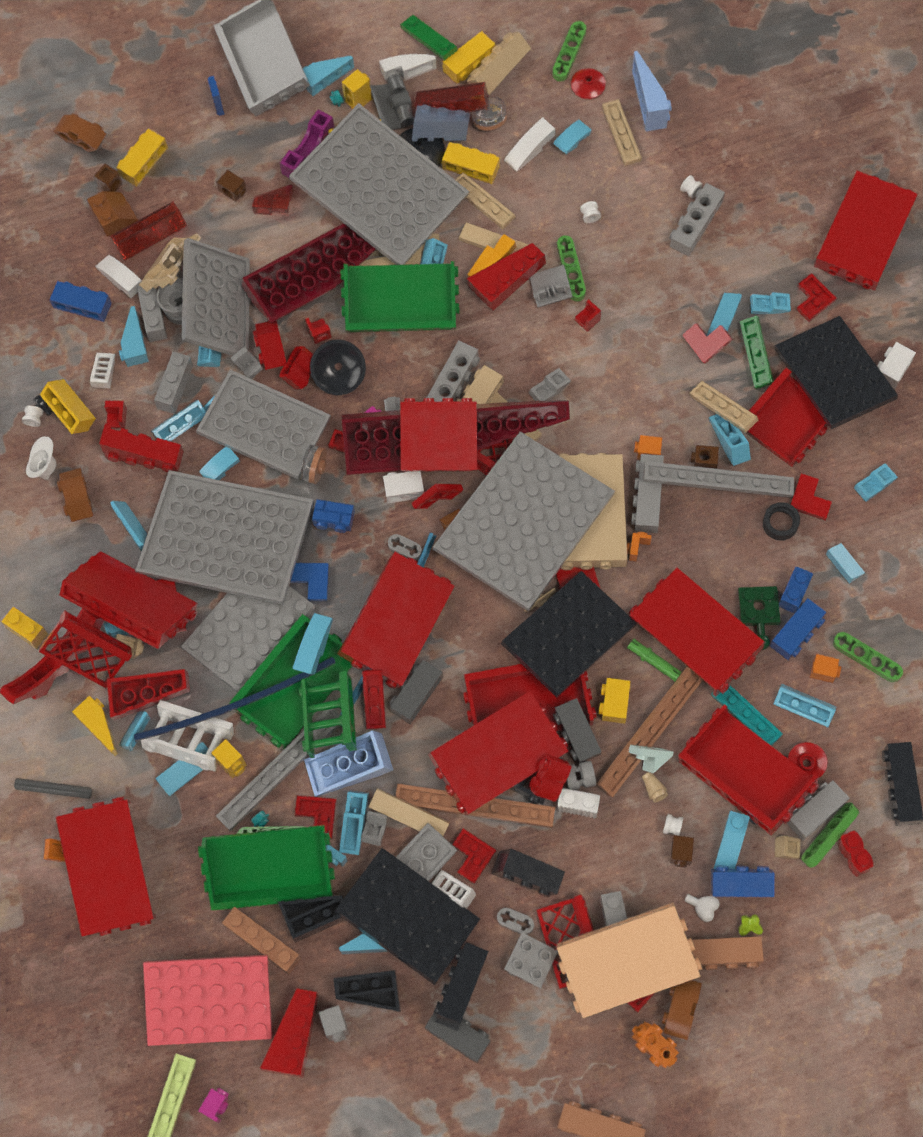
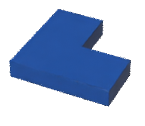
M214 76L208 77L217 115H224Z
M296 563L290 583H308V601L327 602L329 564Z

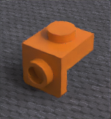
M645 532L632 534L631 543L627 542V554H630L629 561H637L639 544L650 545L651 535Z
M45 839V860L65 863L61 840Z

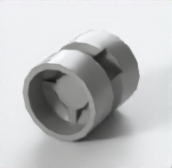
M591 760L581 762L579 766L571 764V772L566 780L567 789L579 790L581 786L585 788L596 786V778ZM577 772L580 774L581 780L579 781L576 780L575 773Z

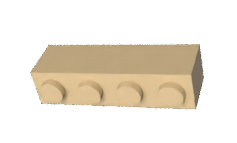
M520 32L507 33L503 37V41L492 49L490 56L481 61V66L471 72V77L467 82L478 97L489 96L531 49Z
M484 365L481 370L478 369L476 371L473 383L471 385L468 384L465 388L463 398H473V401H477V404L490 403L504 383L503 376Z

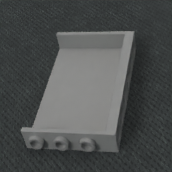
M257 0L214 25L247 106L255 116L274 108L275 105L288 100L291 96L304 91L305 88L310 86L272 0Z

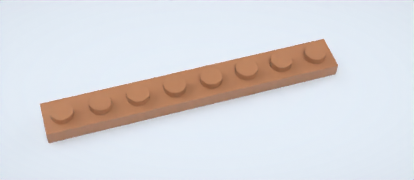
M688 666L597 782V785L608 796L613 797L641 761V759L636 758L635 754L629 753L630 745L652 747L703 681Z
M397 784L396 797L421 809L465 815L458 811L455 805L457 801L454 796L450 797L447 791ZM494 798L467 816L553 828L555 807Z

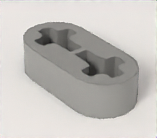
M394 534L388 539V547L391 552H397L406 558H413L416 561L419 560L422 549L418 543L398 534ZM399 540L401 546L397 545L394 547L392 542ZM416 548L417 554L410 555V551L407 549L414 550Z
M502 908L497 914L499 925L518 934L523 932L529 935L534 929L532 918L510 908ZM507 912L509 913V917L511 919H514L515 921L512 922L510 920H507L506 923H504L503 918L500 916L505 915ZM525 920L528 921V925L531 926L530 929L521 930L522 926L517 924V921L524 923Z

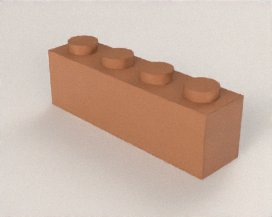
M236 907L232 909L222 922L228 930L260 954L268 955V960L288 975H290L301 960L299 954Z
M761 936L692 940L695 950L692 951L694 958L698 957L701 966L705 967V970L708 971L717 970L718 966H726V969H738V965H746V968H758L759 964L764 962Z
M569 1101V1104L564 1103L557 1130L579 1137H644L646 1131L640 1123L630 1121L629 1124L621 1122L622 1118L610 1114L609 1117L601 1115L602 1111L589 1108L588 1111L582 1109L581 1104Z

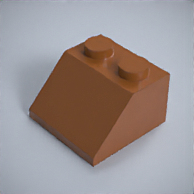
M102 191L87 199L89 207L106 237L138 221L122 192Z

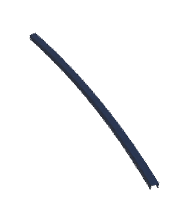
M331 657L318 664L316 673L335 664V659ZM302 672L277 685L226 706L173 724L134 734L135 742L185 728L236 710L300 682L301 679H306L314 674Z

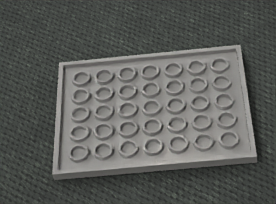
M359 103L289 175V179L396 265H405L469 195V191Z
M519 432L434 544L433 550L529 612L611 500L615 491L527 435Z
M169 470L135 571L149 577L284 605L313 509L314 500Z

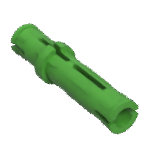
M635 638L627 647V649L641 657L640 660L648 662L674 682L682 673V671L655 654L652 648L645 647Z

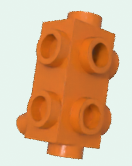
M644 1022L639 1026L633 1027L632 1032L634 1035L631 1038L636 1042L635 1047L643 1054L646 1052L650 1056L649 1061L657 1068L659 1066L664 1068L667 1066L671 1067L677 1061L676 1055L679 1053L675 1049L677 1044L669 1037L665 1039L661 1035L663 1030L658 1025Z

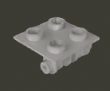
M564 265L535 273L530 278L533 296L538 308L573 297Z
M522 932L504 970L514 977L517 976L541 988L558 951Z

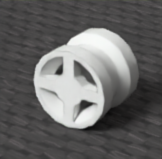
M690 175L684 180L680 190L687 192L689 197L694 198L698 189L702 188L703 184L700 181H695L694 177Z
M586 202L580 207L581 213L584 214L583 220L585 223H593L601 218V213L597 210V202Z
M25 406V416L22 418V423L32 427L40 426V417L43 415V410L36 406Z
M668 814L663 833H672L679 836L683 818H675Z

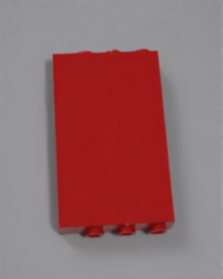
M857 170L818 253L814 267L826 271L832 276L841 277L847 282L856 283L865 289L875 291L918 194L910 189L901 188L892 182L883 181L876 176H871Z
M102 551L98 552L95 556H91L87 562L81 564L74 572H70L62 581L59 596L157 649L170 638L173 639L177 632L183 630L189 621L192 622L197 615V602L144 574L136 572L132 567Z
M394 552L389 557L338 655L352 662L351 665L359 670L382 669L385 684L393 689L403 686L455 586L451 584L448 578L435 575L432 569L421 567L413 558H406Z
M676 568L666 579L662 578L656 584V589L652 593L649 591L643 597V602L639 606L635 605L629 612L631 619L636 621L714 689V696H717L719 693H725L730 687L729 683L733 679L737 680L742 675V670L746 666L750 667L755 662V656L764 647V641L679 568Z
M522 664L464 674L467 692H463L465 704L469 703L470 706L467 716L468 721L473 722V726L529 691L532 692L538 704H542L546 709L547 714L545 715L549 721L552 720L558 729L556 732L564 730L561 724L557 725L553 717L555 708L576 698L590 726L593 725L594 719H596L595 707L590 705L592 692L586 686V682L589 681L587 671L557 698Z
M531 691L428 754L436 767L434 769L435 774L440 780H444L446 784L445 789L450 797L454 796L457 801L455 805L461 814L469 815L539 770V762L546 754L559 758L569 752L567 742L563 737H559L556 732L558 729L552 720L549 721L545 715L547 714L546 709L542 704H538Z
M724 704L713 712L712 718L708 723L704 722L701 725L699 733L695 737L689 738L686 747L678 755L679 763L744 815L750 816L753 822L772 836L783 823L787 824L793 816L792 812L796 808L800 809L804 805L807 795L809 793L812 795L819 786L818 776L816 774L813 777L808 775L729 714L728 707Z
M124 796L112 799L110 804L105 805L104 801L92 804L93 808L85 809L84 806L73 808V813L56 816L81 936L95 933L103 936L111 934V929L115 928L124 931L131 929V924L139 923L140 926L152 924L151 919L156 918V915L152 912L129 804L131 803L129 799L124 800Z

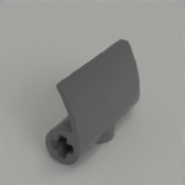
M400 74L389 76L387 79L388 84L370 85L379 118L385 125L392 130L414 124L415 115L411 99Z

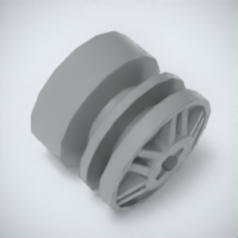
M180 277L171 286L168 284L163 289L159 287L157 292L158 304L169 321L177 325H182L183 278Z

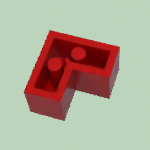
M269 321L255 324L256 330L253 331L256 348L260 347L261 353L258 354L260 365L264 364L265 370L284 366L287 362L277 321L272 324Z

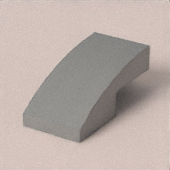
M558 368L545 376L544 381L531 388L529 394L535 401H549L562 391L571 380Z

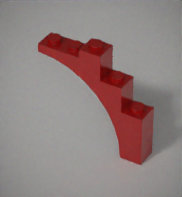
M83 608L77 615L78 618L99 630L105 621ZM67 630L63 637L70 636L69 630ZM83 638L74 639L76 647L87 645L86 640ZM71 640L60 642L62 650L73 648ZM58 643L50 652L59 651ZM88 649L77 651V654L79 655L81 653H84L88 651ZM74 652L63 654L64 659L67 661H72L76 658ZM44 656L26 673L2 686L0 694L13 705L30 697L36 700L47 695L55 678L68 673L69 668Z

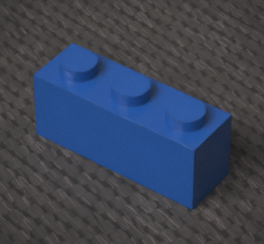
M57 281L50 297V302L55 309L102 322L105 321L112 304L107 293L92 291L85 286H74L66 281L64 283Z
M807 598L775 636L770 647L787 660L792 656L796 657L802 650L800 646L803 642L808 643L813 637L812 631L815 628L820 629L826 621L824 619L826 611Z
M719 865L716 866V869H711V894L713 897H774L775 873L772 869H769V866H757V869H749V866H737V869H728V866Z

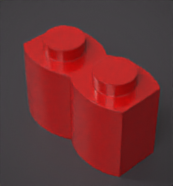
M296 346L291 352L288 362L282 368L279 377L294 389L305 388L309 383L311 374L310 363L313 353L304 346Z
M546 754L539 762L538 773L530 781V790L536 796L556 802L561 794L563 784L569 777L572 766L565 760Z
M855 830L839 838L837 842L841 854L847 858L848 867L856 877L869 872L874 867L870 853L864 849L863 840Z

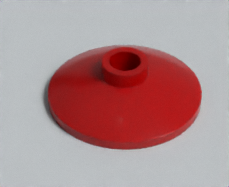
M584 68L577 71L571 79L572 91L582 99L597 98L604 92L606 87V80L603 74L592 68Z
M799 743L791 749L788 755L790 761L811 777L816 774L819 779L827 769V756L824 750L814 743ZM803 761H809L810 766H804Z

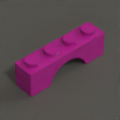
M319 109L308 122L306 134L300 145L294 150H288L281 160L280 167L283 175L289 178V175L329 135L328 130L335 128L332 116Z

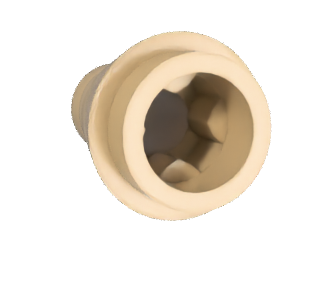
M648 772L642 776L651 800L659 802L667 797V788L653 773Z

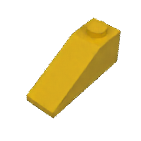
M88 696L72 713L116 756L118 753L107 715L102 709L104 704L98 698L93 700Z

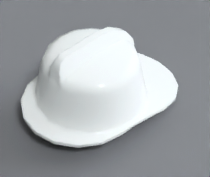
M40 437L32 446L26 468V474L30 478L40 477L48 480L56 468V460L52 456L53 442L49 437Z

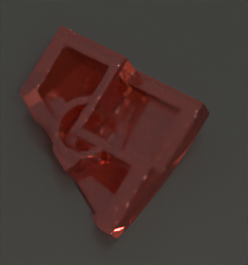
M293 184L255 196L252 205L254 214L272 215V212L289 213Z

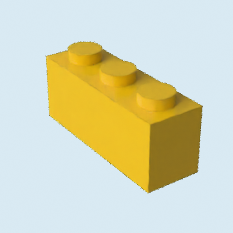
M479 32L461 46L457 52L445 61H442L443 72L456 84L466 80L473 70L481 66V61L490 56L496 44L485 33Z
M150 129L142 133L137 143L129 149L124 159L118 162L116 168L120 177L137 187L168 149L166 139Z
M449 142L442 158V169L460 175L464 173L470 178L493 184L500 168V157L491 153L480 152L475 148L464 147L459 143Z
M64 379L47 382L40 393V396L71 434L87 432L96 419Z

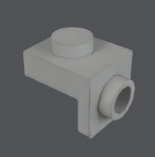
M243 347L231 357L232 361L250 379L263 369L257 357L246 347Z
M368 811L361 842L381 846L387 825V815Z

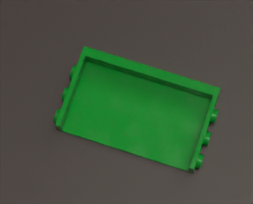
M454 261L448 264L348 266V264H344V269H341V280H344V287L341 288V298L345 299V306H342V317H345V331L349 333L456 330V314H460L459 303H456V296H459V284H455V277H459L458 266H455Z
M304 614L299 617L229 704L302 673V671L293 669L300 644L311 621ZM334 633L328 635L323 656H320L318 664L331 657L335 659V664L306 678L310 687L335 683L339 680V672H349L353 667L351 665L352 662L338 655L343 643L341 642L342 639ZM301 681L234 711L241 716L240 720L245 724L249 725L251 723L255 726V731L263 737L267 735L271 738L270 742L274 746L285 749L304 728L303 702L299 693V687H302ZM333 691L311 695L312 704L325 702Z
M325 825L203 837L202 845L198 846L199 858H203L201 873L202 876H206L204 891L209 894L211 911L233 909L234 907L244 908L278 904V901L285 902L333 896L332 880H335L334 868H330V863L333 862L332 851L327 848V845H330V835L325 833Z

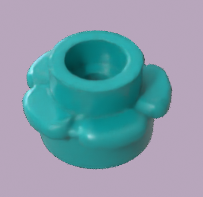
M339 90L331 91L332 95L329 96L334 105L338 104L341 107V104L345 101Z
M262 810L251 820L254 824L253 827H264L269 822L267 819L269 814Z

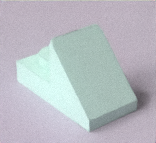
M630 745L629 753L635 754L637 759L644 760L643 770L650 773L656 772L673 756L672 751L663 748Z

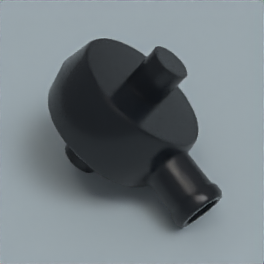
M40 395L33 399L36 404L35 406L41 408L48 416L53 413Z

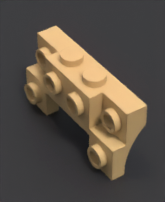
M197 233L187 237L196 241L201 239ZM174 237L167 243L139 284L146 292L151 288L156 289L158 286L162 289L168 284L171 286L177 280L176 274L182 266L181 262L184 257V240L187 238Z

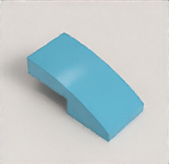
M578 119L553 144L565 154H568L577 148L581 140L590 135L592 129Z
M774 292L770 296L752 294L750 297L751 314L790 312V294Z
M225 447L209 460L199 472L205 478L220 480L226 476L225 472L239 463L240 460L230 448Z
M885 463L874 470L870 476L857 483L854 489L867 502L898 477Z

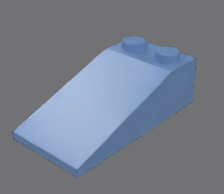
M634 51L632 74L645 130L651 131L667 128V121H670L669 111H671V102L667 100L666 93L638 51Z
M372 730L356 737L357 750L348 751L345 745L339 744L316 754L315 758L309 757L304 759L315 797L393 771L382 733Z

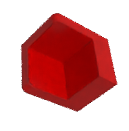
M588 299L585 303V308L575 316V321L588 332L601 320V310Z
M309 317L305 319L315 344L332 338L330 328L324 319L312 323Z
M105 401V410L107 412L106 424L112 425L111 429H125L127 407L124 401Z

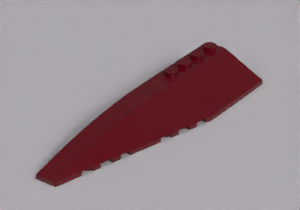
M343 223L243 277L242 288L251 302L272 324L334 290L343 281L341 280V269H344V264L359 266L376 248Z
M569 400L477 404V450L501 443L510 438H516L519 432L523 434L537 431V429L570 420ZM400 410L342 415L347 475L401 470Z

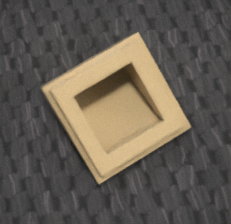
M789 836L776 837L775 857L800 859V839Z

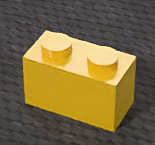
M357 69L342 81L344 101L352 109L358 103L364 106L372 100L370 79L367 74H362Z
M12 607L1 621L6 629L35 649L38 648L48 635L44 627L15 607Z
M607 678L606 684H602L601 695L605 696L604 703L600 702L599 707L602 721L625 724L630 681Z
M226 739L211 752L213 757L216 758V762L232 779L235 776H240L245 771L247 764L242 755Z

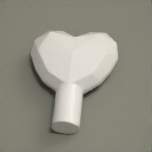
M688 894L685 902L695 906L696 913L705 922L713 920L714 911L720 905L719 900L713 896H704L697 899Z

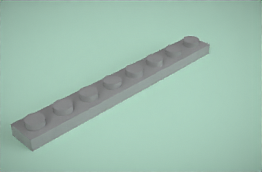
M644 462L643 482L790 498L794 495V477Z
M334 709L325 710L313 722L339 718L340 715ZM338 726L313 730L314 740L327 738ZM304 731L216 815L217 819L229 831L239 824L308 756L302 747V741L305 740Z

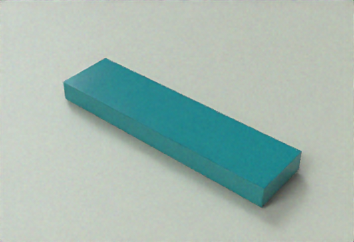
M731 685L723 694L719 693L717 696H714L712 692L711 696L722 706L725 704L728 707V712L771 746L783 735L778 728Z

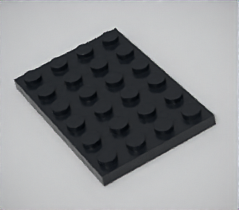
M841 316L775 345L776 352L788 369L792 371V375L831 430L898 399L896 391Z
M580 571L505 637L501 645L557 698L636 626L637 622L631 619L621 607Z
M383 848L380 849L335 910L336 914L433 985L437 983L459 948L462 947L480 921L479 917L465 907L462 908L451 900L446 893Z

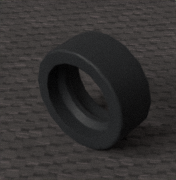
M785 502L772 504L766 510L763 517L765 533L775 540L784 541L790 539L796 534L800 525V515L797 509ZM776 512L788 514L792 518L791 528L787 531L774 529L770 524L771 516Z

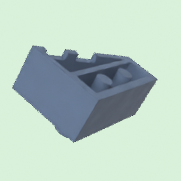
M417 105L412 141H417L418 138H428V141H434V138H444V141H466L470 113H466L463 110L453 111L447 108Z

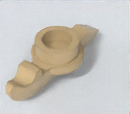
M553 588L547 593L541 594L530 610H533L535 607L540 608L556 592V589Z

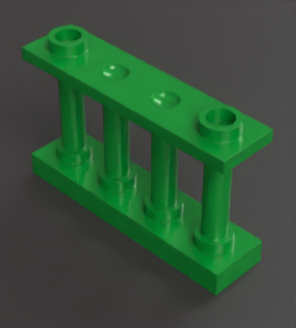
M339 672V680L335 683L310 687L306 679H301L302 687H299V693L303 702L305 738L302 741L303 751L307 752L310 758H315L314 748L341 743L346 746L348 751L357 750L352 678L348 672ZM335 690L340 692L341 697L338 700L312 704L311 695ZM334 708L342 710V715L339 718L313 722V712ZM340 725L343 727V733L340 736L314 740L313 730Z

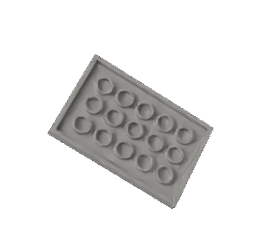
M190 238L184 240L182 341L231 356L243 347L249 350V297L242 288V278L247 276L250 270L249 258Z
M229 370L200 422L196 433L298 480L331 415L233 370Z
M290 586L284 605L227 593L183 643L181 648L238 692L302 614L307 617L315 608V605Z

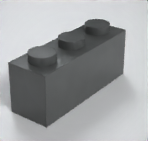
M425 660L415 665L411 678L405 680L399 695H395L390 701L391 712L410 725L443 679V672Z
M577 698L556 707L553 717L557 725L561 724L564 730L561 734L565 741L571 745L572 749L569 751L573 760H577L580 764L601 755L602 751Z
M433 1013L425 1026V1030L478 1064L491 1043V1040L488 1039L489 1035L481 1029L476 1031L471 1028L472 1024L464 1018L459 1030L456 1031L436 1023L437 1014Z

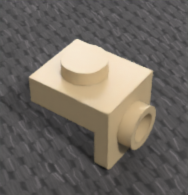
M121 634L115 635L117 640L131 647L132 657L130 659H135L142 654L144 648L142 640Z

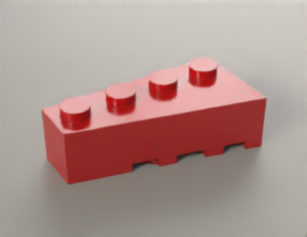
M531 243L466 278L468 287L494 311L546 264L545 254L536 245Z
M105 423L99 445L109 461H123L133 466L139 464L149 469H154L155 467L165 472H169V470L179 471L184 453L181 444L156 438L154 441L151 437L142 433L136 436L124 428H121L120 431L111 429L112 425Z
M185 669L107 679L110 718L116 721L155 706L160 700L167 701L190 692L188 672Z
M296 989L260 1067L262 1071L303 1078L319 998L317 992Z

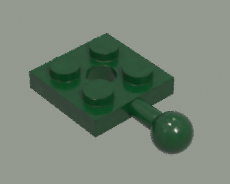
M777 586L738 588L740 621L746 626H757V634L764 641L762 650H765L770 645V639L765 635V625H780ZM760 602L764 605V609L757 610L754 608V604Z

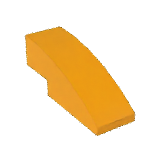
M503 234L494 248L487 245L467 276L470 277L511 255L517 247L516 241Z

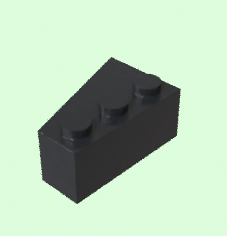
M510 848L499 851L491 874L520 884L523 888L537 890L538 894L550 897L558 894L565 871Z
M342 895L285 902L278 901L295 943L345 921L335 913V910L343 900Z
M396 970L333 978L335 998L337 1000L401 1012Z

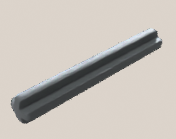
M17 778L14 783L16 790L90 799L92 796V789L90 787Z

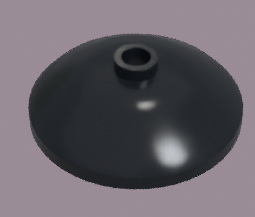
M413 128L399 135L440 167L445 154V145L441 138H434V141H428V138H418L417 141H412Z
M335 339L327 341L317 348L311 359L310 371L315 384L321 390L332 395H345L354 391L362 383L366 373V362L362 352L356 345L346 340ZM336 363H340L342 365V368L340 370H337L335 368Z

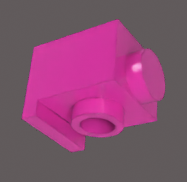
M220 1088L217 1091L211 1089L198 1111L219 1123L221 1120L218 1118L219 1114L223 1115L229 1105L227 1103L229 1093Z

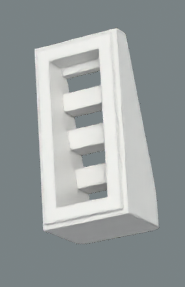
M96 353L90 378V384L93 388L110 389L115 354ZM106 358L109 359V361H100V359ZM100 364L108 365V367H100Z
M443 870L439 872L432 882L433 885L446 893L451 900L462 908L465 907L467 909L476 896L472 888ZM445 878L448 879L443 887L440 888L439 886ZM451 883H453L454 885L451 887L449 892H447V889L449 888ZM458 888H460V890H459V892L457 893V895H456V896H453V895L455 894V892L458 890Z

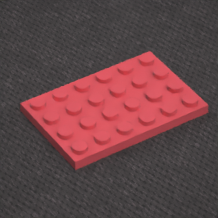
M268 955L145 961L143 963L148 1046L272 1039Z

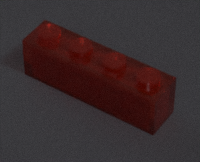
M485 82L417 91L415 108L417 109V105H428L432 108H447L453 111L463 110L465 112L487 110L489 94Z
M172 201L110 237L125 261L187 227L180 210Z

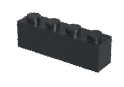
M912 743L887 744L884 750H882V759L887 765L885 779L890 784L888 798L893 803V809H891L892 820L896 822V826L921 824L923 822V811Z
M467 942L463 949L459 948L455 957L458 963L456 966L452 965L448 975L451 981L449 984L445 983L441 995L444 996L442 1003L438 1001L434 1010V1014H437L436 1023L456 1031L459 1030L489 951Z

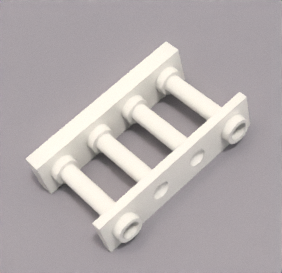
M160 700L157 705L160 720L156 728L165 726L168 721L179 722L202 713ZM215 717L188 726L197 730L187 749L177 746L185 728L175 730L169 743L159 740L160 735L141 740L142 748L148 752H156L199 766L203 770L215 772L217 769L216 758L213 757L211 752L219 746L222 739L231 740L234 735L233 723ZM207 732L215 735L206 754L195 751L204 733Z

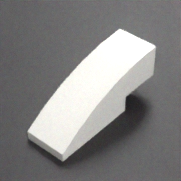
M407 54L379 61L380 71L385 81L393 74H400L405 81L436 69V58L434 55Z
M542 117L518 141L506 156L504 162L514 171L518 172L542 151V147L555 136V128Z
M108 255L96 265V268L127 296L132 298L138 293L137 284H140L142 280L120 261Z

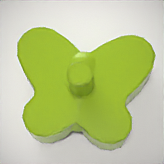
M743 915L741 917L742 923L738 928L741 936H745L749 931H753L757 935L763 933L758 915H752L751 917Z

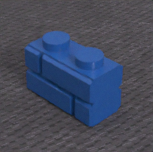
M317 499L312 517L313 525L320 530L332 528L339 533L351 532L355 514L354 505Z
M795 566L779 602L780 608L792 613L798 610L813 573Z

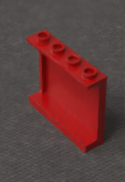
M785 368L749 410V412L758 417V421L746 434L793 467L796 463L800 464L806 456L804 453L808 449H813L817 443L816 439L819 436H824L828 430V425L799 383L790 377L792 371Z
M405 398L404 402H400L401 472L477 471V401H473V398H461V401H454L453 398H442V402H435L434 398H424L423 402H416L415 398Z

